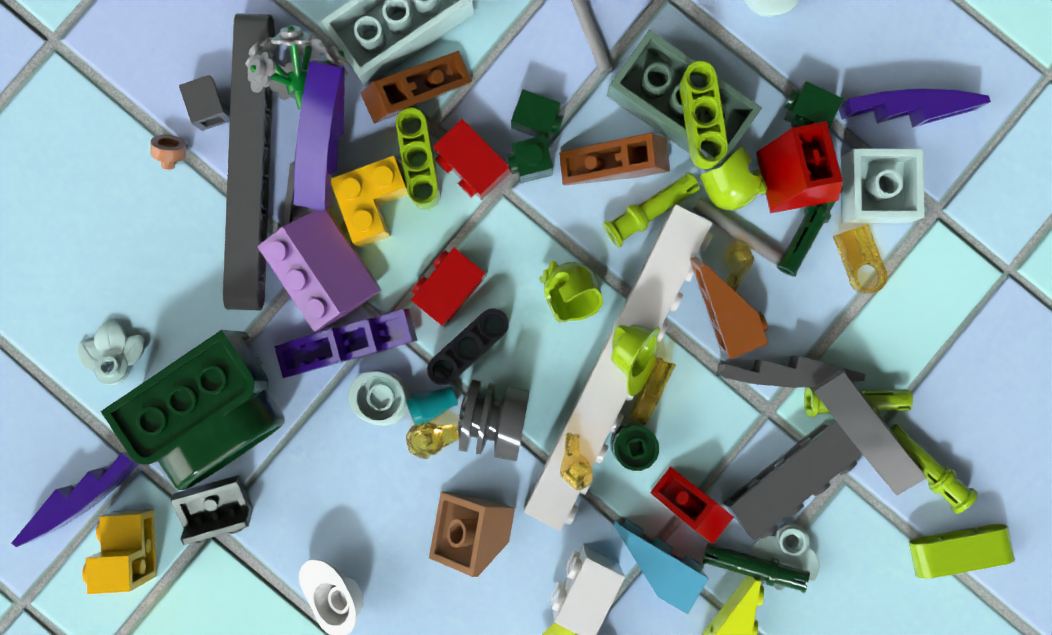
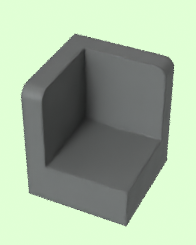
M210 75L179 85L191 124L204 131L230 122V109L221 102L215 81Z

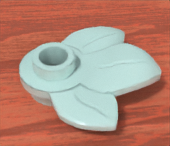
M110 319L99 327L95 334V341L83 340L78 345V356L81 364L85 368L94 371L97 380L101 383L116 385L127 379L130 373V366L141 359L144 353L145 340L142 335H134L127 338L119 323ZM114 363L113 370L107 373L109 366Z
M793 523L781 526L775 535H769L763 539L760 538L750 553L751 556L769 561L772 558L778 559L779 564L810 571L809 580L811 581L816 580L820 568L818 556L809 547L810 541L807 532L801 526ZM790 534L797 536V543L794 546H787L785 543L786 537ZM774 583V587L776 590L780 591L786 588L785 586H781Z

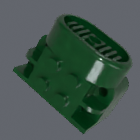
M220 330L100 411L129 456L135 462L142 465L159 462L174 487L178 490L188 489L213 475L282 427L285 422L283 413L267 391L269 380L261 367L262 361L259 357H254L244 342L250 338L247 332Z

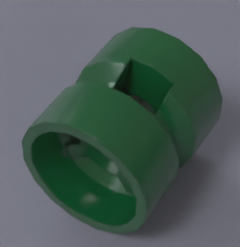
M626 423L619 426L610 440L613 456L624 468L632 471H642L651 467L657 460L659 442L655 434L640 424Z

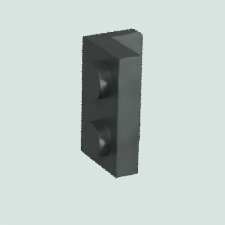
M239 475L173 493L171 503L184 528L180 538L183 545L194 542L203 543L212 537L226 533H238L250 524L253 506Z

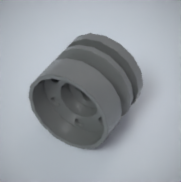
M472 380L468 392L463 397L457 426L459 451L467 452L471 437L478 438L476 454L481 455L487 440L494 441V457L517 461L530 390L508 386L501 401L495 399V384L489 383L486 397H480L481 381Z

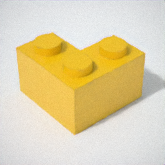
M395 156L331 178V185L353 244L361 248L391 237L380 205L408 195L405 178Z
M154 509L113 511L100 516L96 528V537L100 542L101 552L87 557L82 571L83 581L87 584V594L131 592L155 578L157 572Z

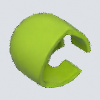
M743 146L733 153L720 168L700 175L711 202L718 208L738 210L753 202L759 194L763 195L767 192L766 183L759 170L756 169L753 170V174L750 173L748 166L752 160Z
M551 261L548 269L543 270V276L539 277L540 282L544 283V294L555 320L559 323L578 321L591 317L603 305V297L594 272L584 264L567 262L558 265L556 261Z

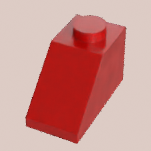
M671 466L650 492L656 499L712 544H714L734 518V516Z

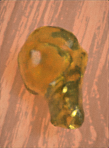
M743 240L729 243L724 254V263L728 270L726 283L735 292H737L741 281L748 274L754 262V256L748 244Z
M430 422L414 424L406 434V444L409 452L421 459H428L431 455H436L444 447L459 439L456 425H438Z
M568 432L565 435V449L560 476L572 488L582 490L593 482L592 467L589 460L580 451V435Z

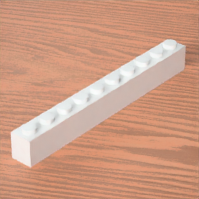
M675 205L670 210L524 506L525 514L559 531L562 530L565 523L571 525L578 511V506L574 505L579 493L585 495L594 477L589 473L595 462L599 464L602 462L609 446L604 444L610 431L616 433L624 416L619 413L624 402L630 403L634 397L627 393V376L611 360L613 351L612 340L615 330L619 325L628 327L639 325L650 330L659 326L660 333L657 341L660 342L668 328V324L664 320L669 310L675 312L683 297V293H680L679 290L684 280L689 282L694 275L690 258L695 257L699 250L703 252L706 250L713 236V233L709 232L713 222L678 205Z

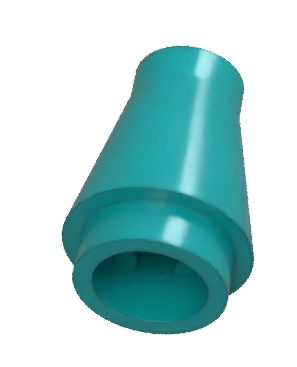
M451 386L445 389L412 394V398L406 400L414 425L420 423L426 425L450 408L458 405Z

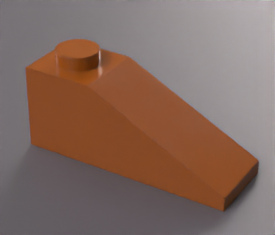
M458 50L373 81L360 94L373 123L376 124L398 115L406 108H415L471 83L472 80Z
M652 132L559 152L562 184L565 186L639 178L670 172L667 138Z
M696 256L690 258L719 348L730 359H733L767 345L768 341L765 331H768V324L764 315L761 312L755 311Z

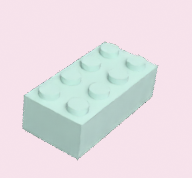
M350 0L320 20L338 49L344 52L348 64L366 88L373 81L378 80L474 14L472 0Z

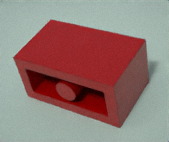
M463 119L433 146L435 153L438 155L434 159L435 162L447 174L453 171L461 179L457 184L470 198L476 194L483 200L510 174V167Z
M454 247L450 252L444 250L433 263V266L436 268L428 279L423 276L411 290L415 294L411 301L443 327L450 322L487 277L484 271Z

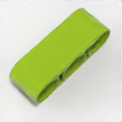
M696 61L687 67L680 81L679 89L691 160L696 167L710 169L725 157L728 143L716 71L710 63ZM698 75L702 77L706 87L697 88L693 86L690 82V76ZM695 110H706L711 116V122H700L696 118ZM709 143L713 145L716 149V157L708 158L704 156L701 152V144Z
M406 108L396 118V129L407 193L418 208L428 210L438 204L441 194L430 129L424 114L420 110ZM417 120L421 122V127L416 133L405 132V126L409 121ZM415 153H425L427 160L422 166L415 167L410 164V159ZM422 185H429L433 188L432 195L426 200L416 198V191Z
M1004 524L978 526L915 538L909 541L915 576L918 578H938L1015 562L1009 527Z

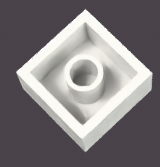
M582 545L579 553L574 550L567 562L565 569L568 570L564 583L558 581L550 598L553 601L551 609H553L554 623L578 635H597L625 576L618 562Z

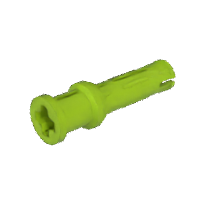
M687 172L677 181L638 206L636 204L626 207V212L611 222L608 220L603 222L605 232L616 247L623 246L624 240L638 231L644 232L647 230L649 222L688 196L700 190V186L697 184L698 181L693 174Z
M807 387L804 392L806 415L808 417H815L817 414L830 413L814 392L813 387ZM909 389L861 391L877 411H910L913 406V396Z
M898 424L890 427L901 441L905 450L923 470L927 477L929 489L933 493H939L951 504V509L956 514L964 512L976 501L978 492L974 488H968L956 477V472L952 468L943 467Z

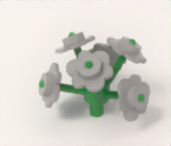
M288 26L280 29L281 33L276 34V37L256 42L249 50L250 57L245 65L248 67V81L251 82V90L253 92L259 93L263 87L269 86L272 91L278 92V96L282 100H287L289 97L294 98L298 110H301L310 59H319L322 54L327 57L326 63L344 66L348 62L344 52L339 50L337 46L330 47L328 44L326 45L323 38L310 32L304 33L301 27ZM278 44L290 46L292 62L286 63L284 67L278 65L272 59ZM299 55H303L302 67L300 66Z

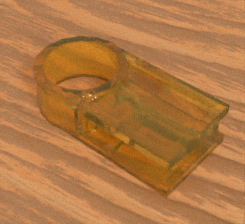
M865 224L833 236L852 288L862 294L875 293L885 286L888 276L869 225ZM863 265L872 266L878 273V282L871 290L865 289L858 282V270Z
M661 357L655 359L652 372L634 402L629 419L643 426L647 424L676 364L666 362Z

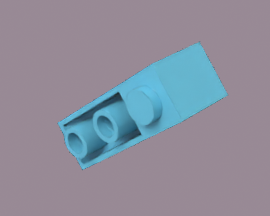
M615 520L613 524L656 595L682 612L689 614L709 579L701 570L703 565L686 554L682 559L671 553L674 547L658 537L654 541L642 535L644 530L635 523L626 520L622 524Z

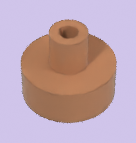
M173 135L155 136L150 141V155L154 159L161 161L163 169H174L175 162L182 161L186 157V142L182 138Z

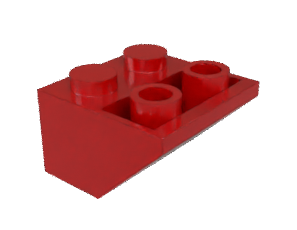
M827 121L791 128L756 152L760 174L763 176L767 186L765 195L770 214L839 201L843 179Z

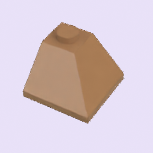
M441 492L429 559L471 577H478L509 543L515 508L493 500Z

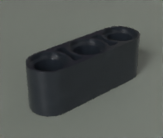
M492 308L480 314L430 360L427 366V374L430 380L438 385H447L458 379L506 335L509 329V320L505 313L499 309ZM491 315H498L503 319V328L497 334L488 333L485 329V320ZM468 337L474 338L478 343V350L471 357L464 356L460 351V343ZM441 360H447L453 368L452 375L445 380L440 379L435 373L436 364Z

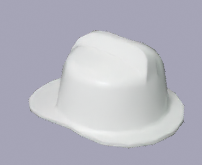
M320 559L308 560L301 566L299 571V584L320 627L329 635H348L353 631L357 616L363 607L364 598L360 586L354 579L338 573L328 562Z

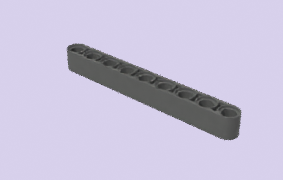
M237 13L234 17L223 275V303L227 310L261 311L265 302L266 259L257 246L267 239L273 91L268 86L266 88L263 87L259 93L253 92L251 90V82L248 81V67L245 63L250 57V48L256 42L275 37V25L271 14Z

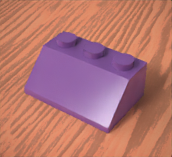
M328 209L326 211L314 210L281 227L257 246L314 332L333 326L382 290Z

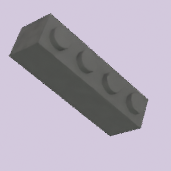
M827 419L726 499L723 504L750 537L754 540L759 537L761 539L766 538L777 529L776 523L785 516L792 517L804 507L803 502L811 495L818 496L826 491L831 485L829 481L836 475H843L851 471L857 465L855 460L863 454L837 421Z

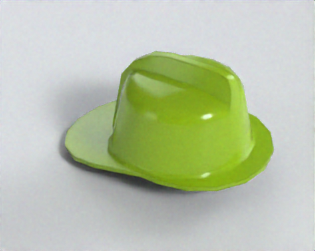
M619 325L615 330L612 340L613 351L611 360L627 376V393L630 396L637 395L642 390L652 372L656 359L657 339L660 333L659 326L650 330L639 325H631L630 327Z

